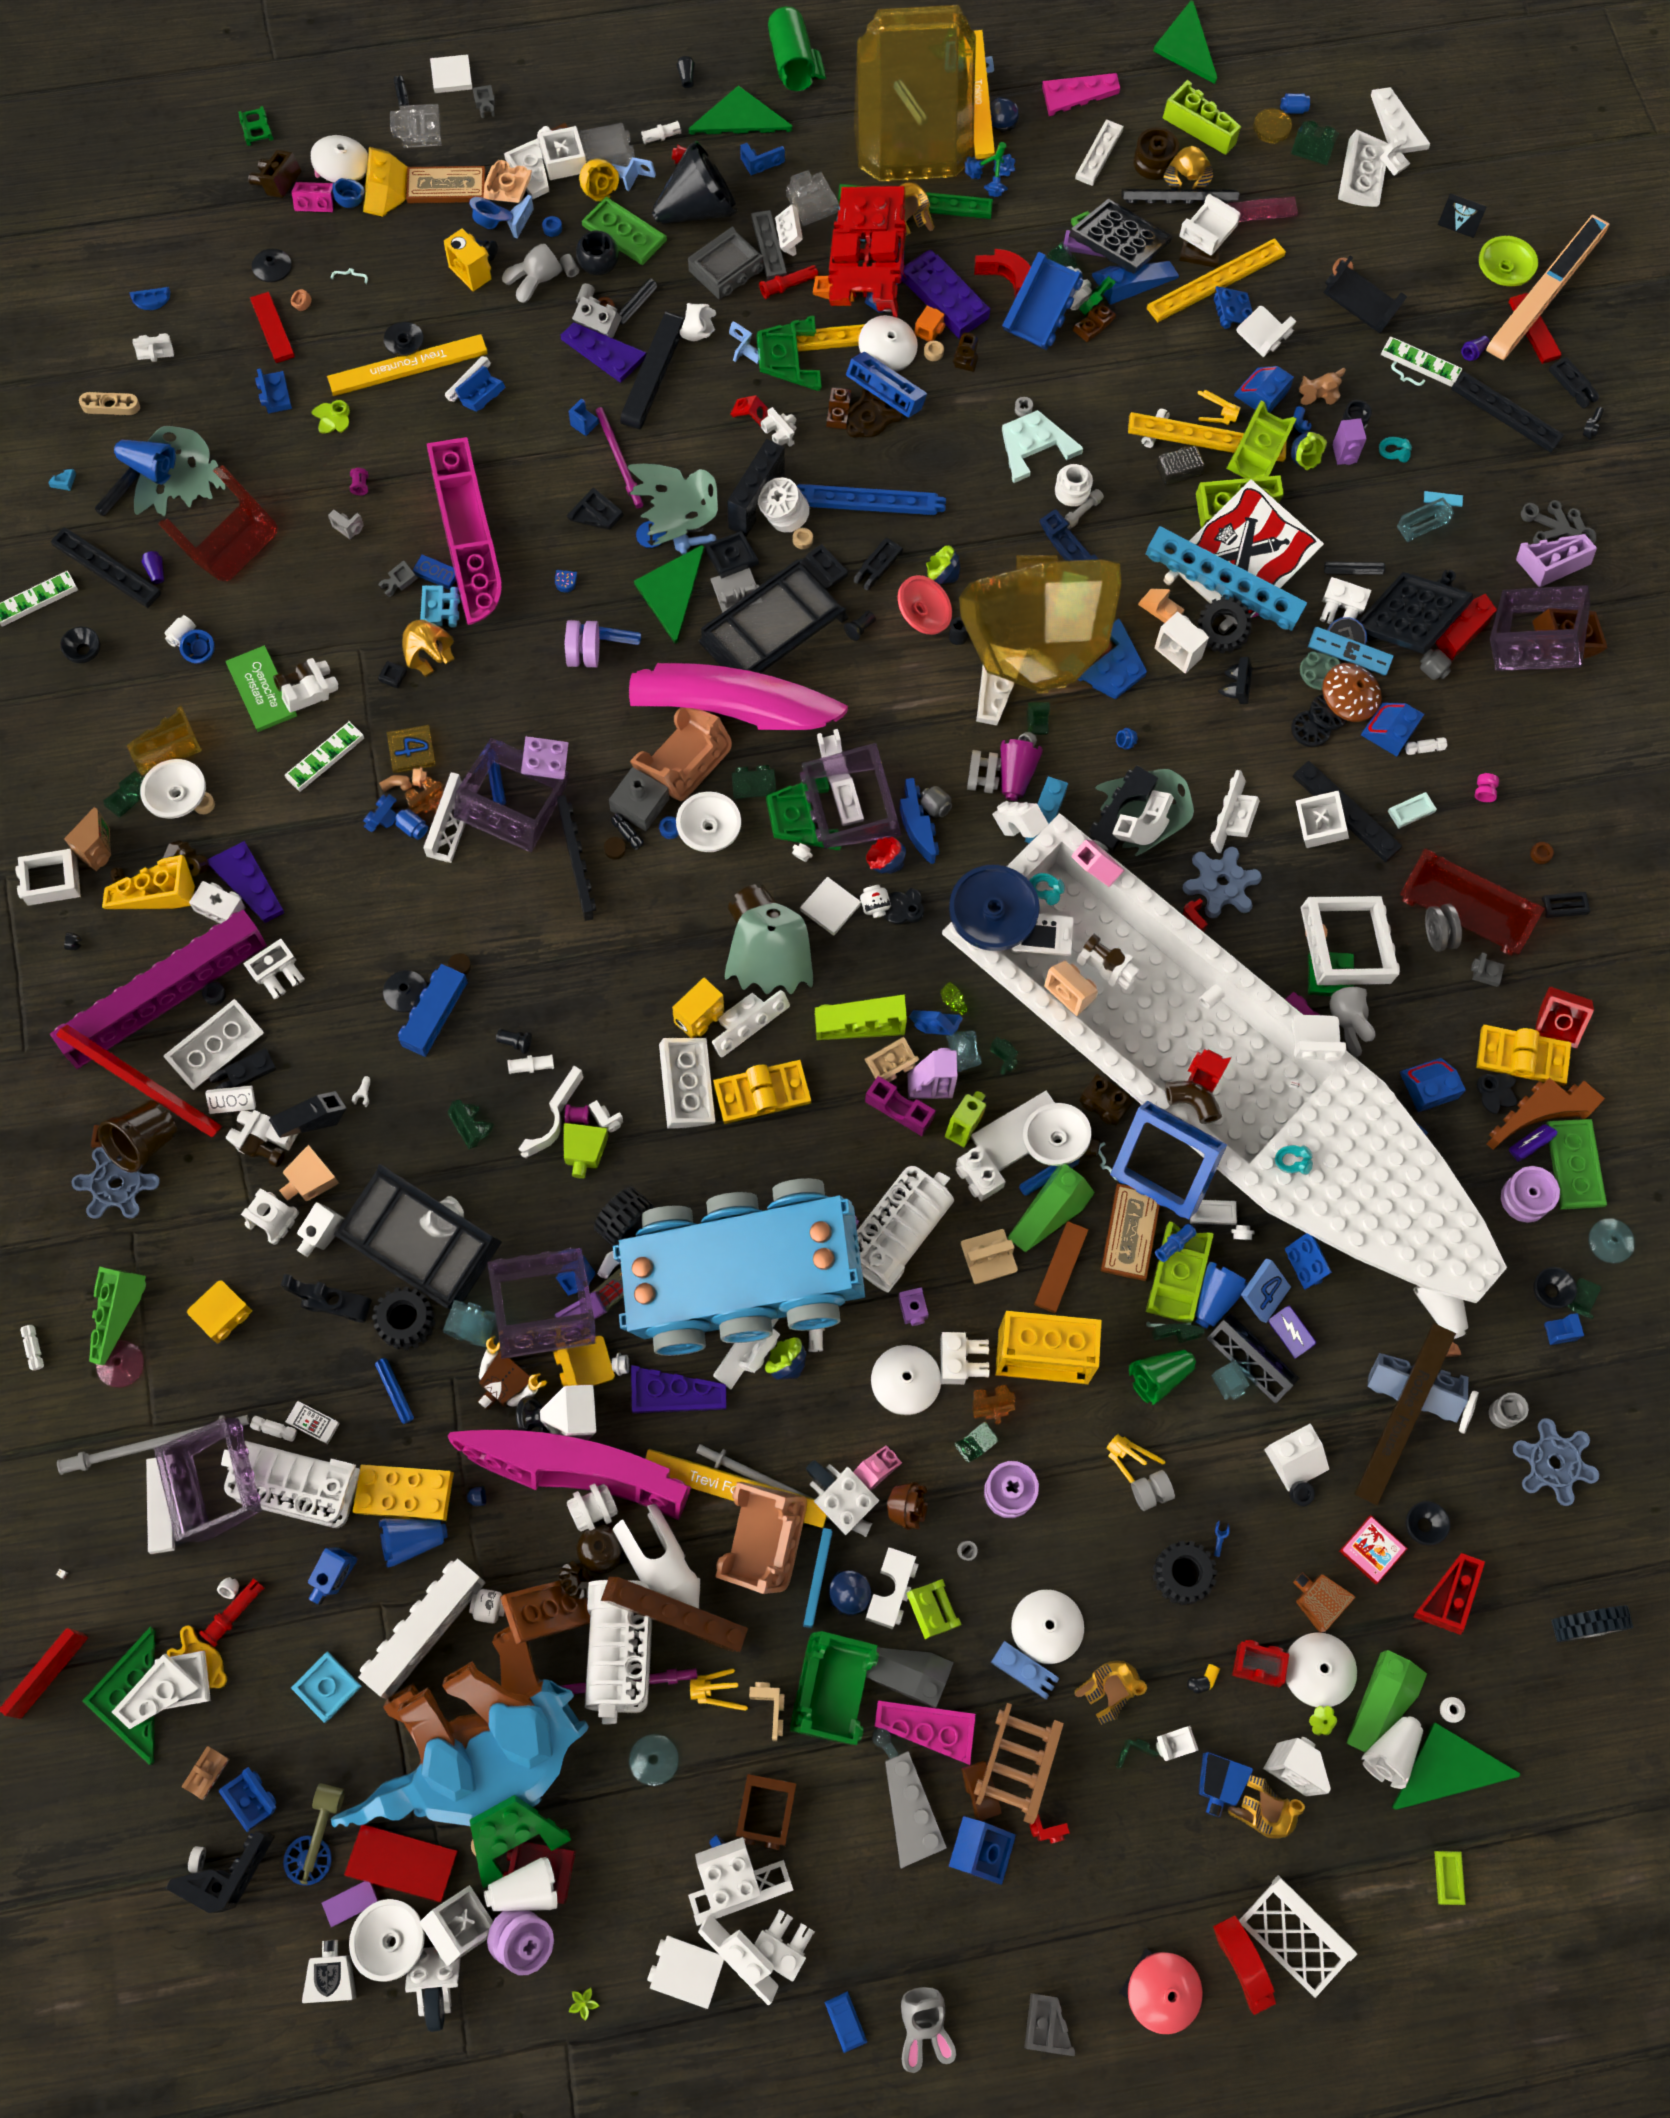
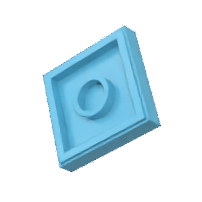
M327 1651L291 1689L324 1723H327L362 1686Z

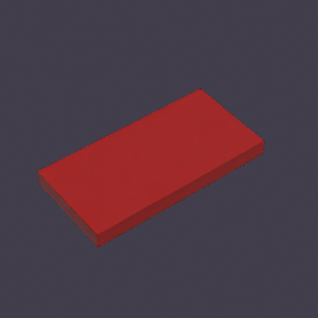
M66 1628L0 1707V1712L4 1716L21 1719L86 1642L88 1637L82 1632Z
M361 1825L344 1875L442 1903L458 1851L371 1826Z

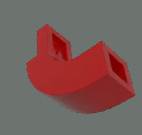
M995 249L994 255L975 256L974 275H1000L1007 278L1014 287V296L1016 298L1031 266L1021 256L1013 252Z
M1233 1916L1213 1926L1219 1946L1238 1976L1249 2009L1253 2015L1275 2005L1276 2001L1273 1995L1275 1991L1256 1948L1237 1917Z

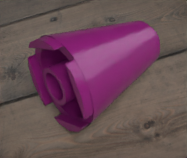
M1010 739L1007 744L1003 740L1000 746L1002 794L1006 796L1007 800L1018 801V798H1023L1042 756L1043 749L1038 746V749L1033 748V743L1023 740Z

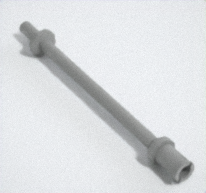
M224 1415L219 1416L218 1423L91 1455L84 1451L79 1452L77 1456L57 1460V1468L61 1475L77 1470L86 1471L94 1463L221 1432L225 1437L228 1436L229 1429L248 1425L249 1418L248 1415L226 1420Z
M700 1444L696 1451L697 1454L716 1462L715 1469L723 1465L754 1481L810 1497L726 1457L725 1449L718 1453ZM861 1519L851 1530L866 1537L872 1523Z

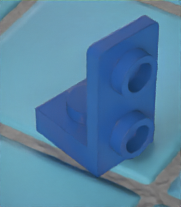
M748 143L740 145L741 160L750 175L760 173L785 162V149L783 146L757 156L755 150H751Z

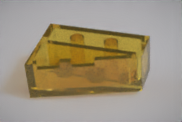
M179 706L176 709L177 712L168 719L164 717L160 720L161 724L152 731L148 729L127 745L133 762L141 776L147 774L154 766L161 762L172 759H184L202 751L182 706Z

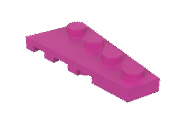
M1117 73L1043 81L1042 89L1048 115L1052 116L1060 110H1063V112L1071 110L1072 106L1078 104L1081 106L1086 105L1088 101L1093 99L1098 101L1119 94L1120 85Z
M878 1701L875 1727L970 1765L976 1714Z

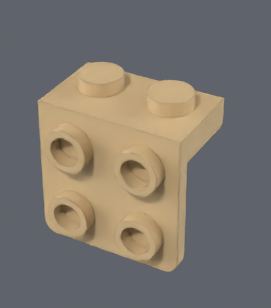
M755 1682V1687H750V1700L774 1701L772 1741H777L778 1736H783V1720H779V1710L784 1711L785 1695L780 1694V1688H770V1683Z

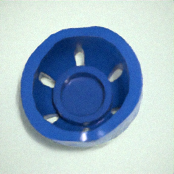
M340 178L332 185L333 197L342 207L354 208L364 198L365 190L355 180Z
M197 629L184 634L179 646L181 655L187 661L194 664H203L210 660L215 648L211 635Z

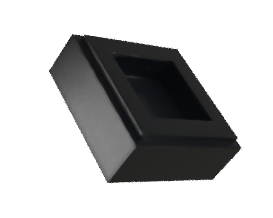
M387 661L378 676V680L398 689L407 673V669Z

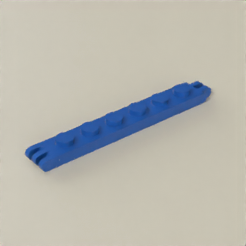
M797 485L800 492L806 498L809 507L936 515L937 512H944L946 510V498L938 497L936 493Z

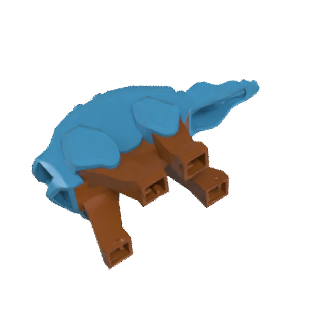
M508 1626L496 1633L492 1641L500 1655L501 1685L477 1670L473 1661L444 1678L442 1686L447 1694L465 1700L477 1712L476 1714L459 1716L448 1722L429 1688L418 1692L414 1683L386 1700L383 1707L388 1716L404 1723L415 1741L421 1759L419 1766L412 1773L384 1782L363 1803L331 1818L332 1826L337 1827L338 1824H343L347 1827L349 1823L364 1825L379 1816L392 1821L400 1820L412 1810L417 1817L427 1816L432 1821L470 1826L469 1820L513 1795L534 1807L542 1800L541 1796L544 1795L560 1774L563 1758L568 1747L589 1728L585 1720H578L568 1705L574 1694L571 1690L558 1686L552 1681L538 1679L528 1641L516 1644L511 1628Z

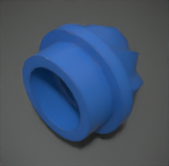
M1124 728L1117 733L1116 742L1119 747L1130 749L1137 744V733L1130 728Z

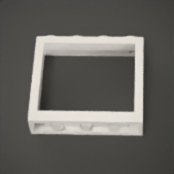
M1382 896L1307 898L1301 906V912L1317 985L1391 984L1400 972V966L1396 961L1395 945L1392 943L1391 927L1387 922L1386 906L1383 905ZM1370 910L1383 968L1332 969L1320 911Z

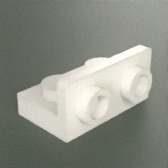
M790 205L777 215L775 220L781 250L794 256L797 254L795 245L803 240L797 207Z

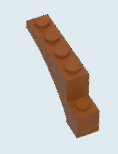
M1549 1077L1544 1083L1539 1081L1531 1089L1534 1094L1530 1098L1525 1096L1517 1104L1520 1109L1516 1113L1511 1111L1503 1119L1505 1125L1502 1128L1498 1125L1489 1134L1491 1139L1487 1145L1494 1150L1503 1140L1515 1132L1541 1121L1567 1117H1580L1584 1120L1605 1098L1585 1081L1579 1086L1574 1084L1566 1092Z

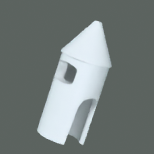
M648 1505L647 1508L650 1513L647 1516L665 1550V1554L660 1558H646L623 1519L617 1523L613 1531L639 1580L645 1582L650 1590L699 1609L700 1578H697L696 1574L689 1569L684 1559L685 1554L658 1505Z

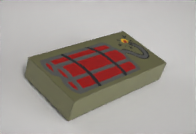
M621 1268L594 1290L598 1293L606 1311L624 1297Z

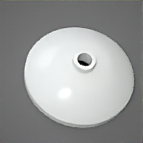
M332 135L318 140L312 147V166L321 177L335 183L340 178L359 181L367 173L368 153L354 139L341 135Z
M884 315L869 320L863 326L859 335L860 352L865 351L895 372L909 366L917 353L918 345L914 331L906 322L893 316Z
M182 759L167 760L157 764L146 774L141 784V799L145 807L152 814L167 819L179 818L192 812L200 804L206 791V782L204 775L195 764Z
M701 792L689 797L681 805L676 817V826L679 836L689 847L701 852H716L728 847L737 838L741 828V816L735 803L727 796L716 792ZM711 826L713 829L706 830L705 828Z
M1051 1103L1038 1108L1028 1117L1023 1129V1140L1027 1151L1037 1161L1047 1165L1061 1166L1076 1161L1086 1152L1091 1141V1127L1087 1117L1076 1107L1065 1103ZM1057 1139L1062 1140L1060 1143L1054 1142Z
M901 1345L887 1350L878 1358L872 1370L871 1385L876 1399L884 1408L900 1415H913L924 1411L935 1401L941 1386V1374L936 1361L926 1351L911 1345ZM905 1373H909L911 1375V1379L904 1380L902 1375Z
M1039 1590L1027 1595L1018 1604L1012 1617L1011 1629L1014 1641L1023 1654L1038 1663L1056 1664L1068 1659L1079 1648L1084 1635V1621L1078 1606L1071 1598L1055 1590ZM1046 1621H1052L1054 1628L1051 1630L1047 1629L1045 1626Z
M1310 1633L1300 1637L1290 1646L1287 1651L1289 1653L1286 1683L1291 1692L1300 1701L1313 1707L1322 1706L1325 1708L1326 1706L1332 1707L1340 1704L1351 1694L1356 1684L1357 1666L1352 1652L1340 1639L1326 1633ZM1322 1664L1327 1666V1673L1321 1671L1320 1666Z
M394 1899L381 1900L367 1907L355 1921L350 1934L349 1950L355 1967L365 1977L381 1982L396 1980L408 1973L417 1963L423 1950L425 1933L419 1923L421 1921L420 1916L410 1905ZM395 1937L396 1943L391 1947L390 1940Z

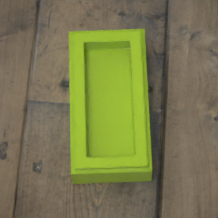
M1434 1851L1438 1904L1466 1905L1462 1852Z

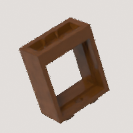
M747 1774L736 1837H743L745 1844L755 1845L756 1840L765 1842V1848L779 1850L780 1845L785 1846L796 1783ZM752 1786L788 1793L780 1838L744 1831Z

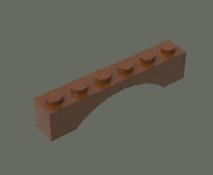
M620 1577L608 1578L601 1601L675 1627L728 1651H741L748 1630L744 1626Z

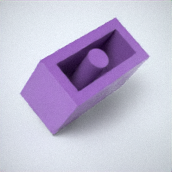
M1361 418L1341 421L1332 444L1337 465L1357 463L1366 441Z

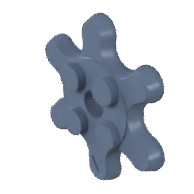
M1235 847L1225 849L1221 860H1212L1204 852H1198L1192 857V863L1199 869L1200 876L1197 879H1190L1184 882L1183 891L1187 895L1202 894L1207 899L1205 914L1210 918H1217L1221 913V908L1226 904L1234 905L1242 913H1248L1252 909V901L1245 895L1244 891L1247 886L1259 884L1262 876L1256 869L1246 871L1237 865L1239 851ZM1225 876L1228 884L1220 885L1217 879Z
M102 1147L94 1149L92 1158L96 1162L95 1171L89 1175H76L71 1182L75 1190L90 1191L93 1194V1200L86 1208L87 1215L90 1218L98 1219L108 1208L117 1206L125 1217L135 1218L140 1210L135 1201L136 1195L143 1190H155L160 1183L158 1176L155 1174H143L140 1171L133 1173L124 1171L112 1162ZM115 1179L122 1180V1186L117 1188H111L110 1184Z
M1545 1418L1538 1423L1540 1433L1538 1443L1530 1444L1520 1440L1513 1446L1514 1454L1519 1458L1526 1459L1531 1465V1472L1523 1479L1522 1487L1528 1493H1535L1542 1486H1550L1555 1491L1557 1501L1563 1506H1569L1575 1499L1572 1491V1485L1575 1481L1582 1480L1592 1484L1599 1479L1598 1470L1593 1466L1585 1464L1581 1459V1452L1589 1445L1590 1438L1583 1431L1575 1432L1570 1438H1562L1557 1434L1555 1423L1551 1419ZM1551 1456L1557 1457L1560 1460L1559 1469H1553L1550 1465L1549 1459Z

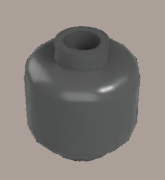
M1430 649L1420 659V669L1432 680H1436L1439 677L1444 679L1451 672L1449 667L1452 660L1440 649Z
M938 786L926 788L920 795V805L923 806V810L934 818L946 816L952 808L951 796Z

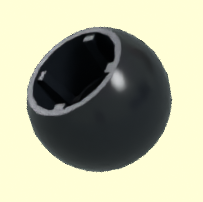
M595 230L584 234L580 238L576 247V258L579 265L587 273L597 276L604 275L614 269L618 262L619 250L616 241L611 235Z

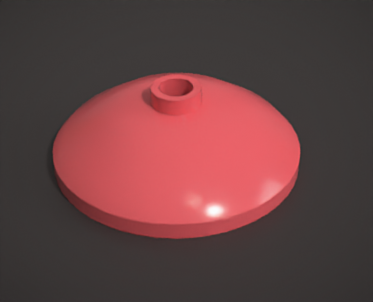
M916 575L909 577L901 584L898 591L899 608L905 620L913 628L924 634L934 635L948 627L952 618V607L946 592L937 582L928 577Z
M1159 1952L1143 1959L1134 1969L1128 1986L1129 2005L1136 2019L1147 2029L1159 2034H1173L1182 2031L1194 2021L1201 2007L1203 1991L1200 1977L1191 1963L1183 1957L1174 1953ZM1174 1992L1173 2000L1169 2001L1168 1994Z

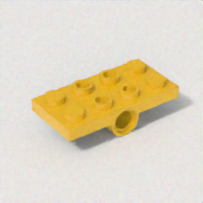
M1483 1025L1480 1033L1476 1068L1545 1082L1550 1077L1558 1085L1565 1086L1568 1078L1571 1042L1542 1037L1534 1029L1523 1028L1513 1031Z
M800 1060L771 1067L756 1065L747 1069L746 1073L713 1080L724 1124L811 1104Z
M361 1465L353 1513L390 1516L397 1519L415 1518L446 1521L454 1473L443 1470Z

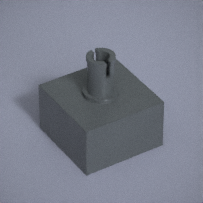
M632 767L609 798L610 811L615 814L620 813L625 820L647 831L670 799L669 789L667 786Z

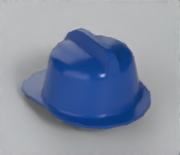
M473 197L469 201L473 209V220L486 229H493L498 225L499 221H508L513 218V214L488 199Z

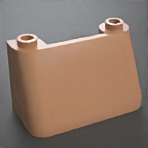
M680 707L674 715V723L677 730L652 757L648 752L641 751L634 756L630 763L633 768L667 786L669 795L672 798L683 801L690 796L728 754L732 741L719 717L703 710Z
M737 1482L732 1497L735 1505L741 1507L731 1553H726L718 1559L716 1578L762 1594L783 1592L787 1589L791 1580L806 1514L807 1500L805 1497L745 1482Z

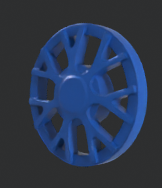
M302 1836L294 1840L284 1855V1870L287 1876L299 1885H305L301 1884L298 1876L300 1871L303 1870L308 1850L303 1851L301 1841L309 1840L310 1846L312 1836ZM324 1840L321 1841V1845L324 1848L318 1853L314 1868L316 1867L321 1875L314 1879L310 1872L309 1877L312 1881L307 1880L309 1882L307 1885L321 1881L330 1870L332 1854ZM293 1848L300 1852L298 1858L289 1855ZM318 1857H327V1865H318ZM297 1862L299 1868L290 1872L288 1864Z

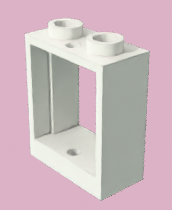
M71 849L18 857L19 866H16V874L18 879H20V885L17 886L19 898H22L28 906L81 897L78 861ZM63 863L65 885L30 890L28 869Z

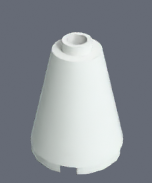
M1416 1286L1413 1289L1438 1325L1455 1332V1338L1466 1334L1465 1330L1468 1329V1322L1463 1299L1424 1289L1420 1286Z
M1411 1716L1400 1718L1362 1756V1759H1365L1363 1765L1367 1771L1381 1782L1384 1779L1392 1782L1390 1786L1393 1788H1405L1409 1782L1423 1734L1421 1723Z
M546 1857L539 1858L489 1884L488 1890L484 1891L486 1906H491L493 1911L556 1909L557 1892L553 1888L555 1880L549 1859Z

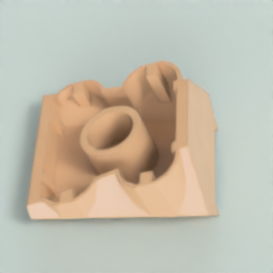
M497 161L491 166L485 181L484 198L497 201L521 202L531 179L532 170H527L526 167L520 165L511 168L507 161Z

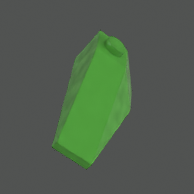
M1067 1164L1057 1166L1007 1239H1012L1013 1244L1027 1252L1080 1213L1095 1192L1084 1177Z
M99 1267L94 1288V1297L98 1298V1306L92 1315L96 1322V1329L91 1333L89 1362L105 1365L141 1300L142 1293L146 1287V1276Z
M1389 1650L1381 1652L1346 1744L1366 1752L1402 1717L1418 1698L1427 1673L1410 1660Z

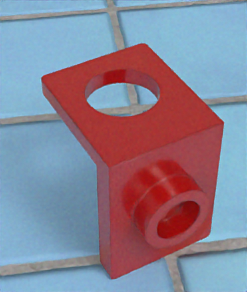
M755 395L737 399L730 415L737 417L749 414L761 427V421L768 416L769 409ZM758 407L763 410L762 418H759L757 415Z

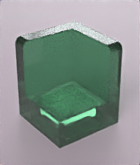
M1063 241L1047 253L1048 259L1065 267L1072 266L1073 268L1078 266L1076 258Z
M1028 702L1026 711L1027 732H1031L1034 735L1048 734L1049 702Z

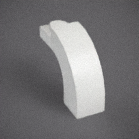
M1152 790L1142 815L1136 818L1120 814L1112 834L1121 841L1139 845H1147L1154 842L1160 837L1170 821L1166 815L1174 797L1169 793Z

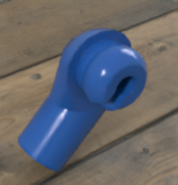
M1298 406L1293 415L1296 418L1293 426L1299 433L1303 434L1311 429V423L1303 420L1305 409Z

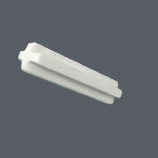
M481 356L445 393L446 398L450 402L457 400L458 395L455 389L482 366L487 368L490 366L491 362L488 358Z

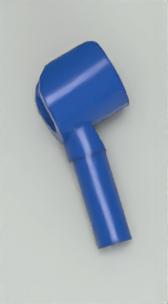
M1220 1521L1215 1526L1217 1542L1214 1556L1220 1557L1222 1543L1230 1531L1229 1523L1227 1524L1226 1531H1220L1218 1529Z

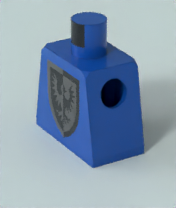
M339 1547L325 1548L308 1580V1584L314 1587L309 1600L321 1605L326 1595L337 1594L358 1558Z

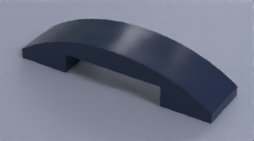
M1056 509L1040 519L1039 522L1049 540L1075 571L1081 575L1089 576L1088 581L1090 582L1107 571V568L1095 554L1091 556L1069 531L1067 521Z

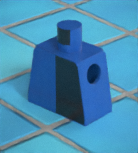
M1209 1752L1204 1753L1199 1795L1210 1798L1206 1813L1221 1817L1224 1804L1236 1806L1253 1768Z

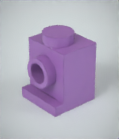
M922 1287L899 1293L898 1299L905 1324L911 1323L912 1326L923 1324L924 1320L928 1319V1311ZM916 1303L918 1304L919 1308L917 1310L911 1309L910 1305Z

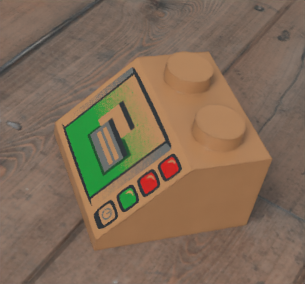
M94 807L64 840L77 858L97 871L108 862L111 856L110 828L98 809Z

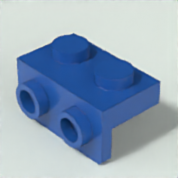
M482 366L460 384L455 391L463 406L477 412L483 409L490 400L497 397L506 387L503 381L492 377L487 367Z
M913 1010L909 1016L918 1030L926 1034L953 1035L958 1030L959 1024L963 1019L960 1015Z
M249 1767L219 1790V1793L246 1832H249L273 1815L276 1809L275 1798L269 1791L266 1792L261 1786V1778L255 1771L252 1772Z

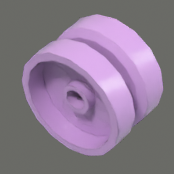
M568 620L565 634L567 667H579L582 654L586 667H598L600 644L598 621H586L582 634L580 621Z
M1535 1166L1524 1167L1516 1172L1501 1190V1202L1509 1216L1517 1221L1526 1223L1535 1222L1544 1217L1556 1206L1560 1196V1188L1554 1176L1547 1170Z
M1007 1461L996 1466L991 1471L984 1486V1497L988 1507L995 1514L1003 1518H1016L1024 1515L1035 1503L1039 1492V1483L1035 1473L1027 1465L1018 1461ZM1007 1488H1014L1015 1493L1013 1491L1008 1492Z
M503 1911L493 1921L489 1929L487 1943L488 1950L493 1958L503 1964L504 1967L517 1975H529L538 1971L547 1962L552 1953L554 1937L548 1923L532 1911Z

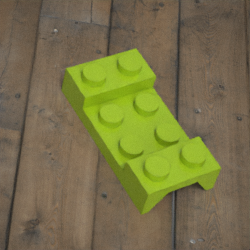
M1261 400L1226 469L1243 478L1268 477L1296 418L1280 419L1267 411L1265 402Z
M1168 1222L1162 1245L1167 1242V1238L1170 1235L1176 1234L1181 1230L1175 1223ZM1196 1233V1236L1192 1237L1180 1252H1175L1165 1262L1159 1260L1146 1312L1184 1323H1192L1213 1233Z

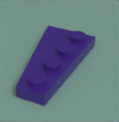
M572 323L561 334L563 342L620 383L644 361L647 355L646 352L577 323Z
M245 841L207 859L209 867L236 894L241 896L242 900L264 923L284 914L281 905Z
M631 1365L632 1413L727 1409L726 1384L697 1378L692 1379L682 1375H673Z

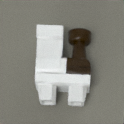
M313 658L308 659L307 663L298 664L296 672L286 676L281 673L273 676L275 686L279 692L282 691V699L290 713L316 704L321 700H329V693L338 690V682L334 676L327 679L323 677L330 674L327 662L315 663Z
M1094 933L1085 943L1084 949L1079 954L1076 962L1083 967L1086 963H1089L1099 971L1103 979L1109 980L1108 984L1114 987L1118 983L1127 990L1139 972V969L1131 963L1133 956L1129 953L1124 956L1119 948L1108 949L1100 944L1101 938Z
M241 1110L237 1117V1122L244 1125V1128L241 1132L233 1128L230 1129L226 1139L235 1146L238 1152L250 1157L263 1156L269 1159V1164L279 1167L285 1157V1151L279 1148L272 1150L266 1147L265 1143L269 1141L289 1151L298 1134L279 1138L269 1121V1116L261 1114L256 1110L253 1112Z

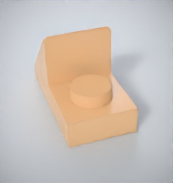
M1150 589L1138 604L1164 623L1177 611L1183 615L1185 610L1168 598L1170 594L1169 589Z

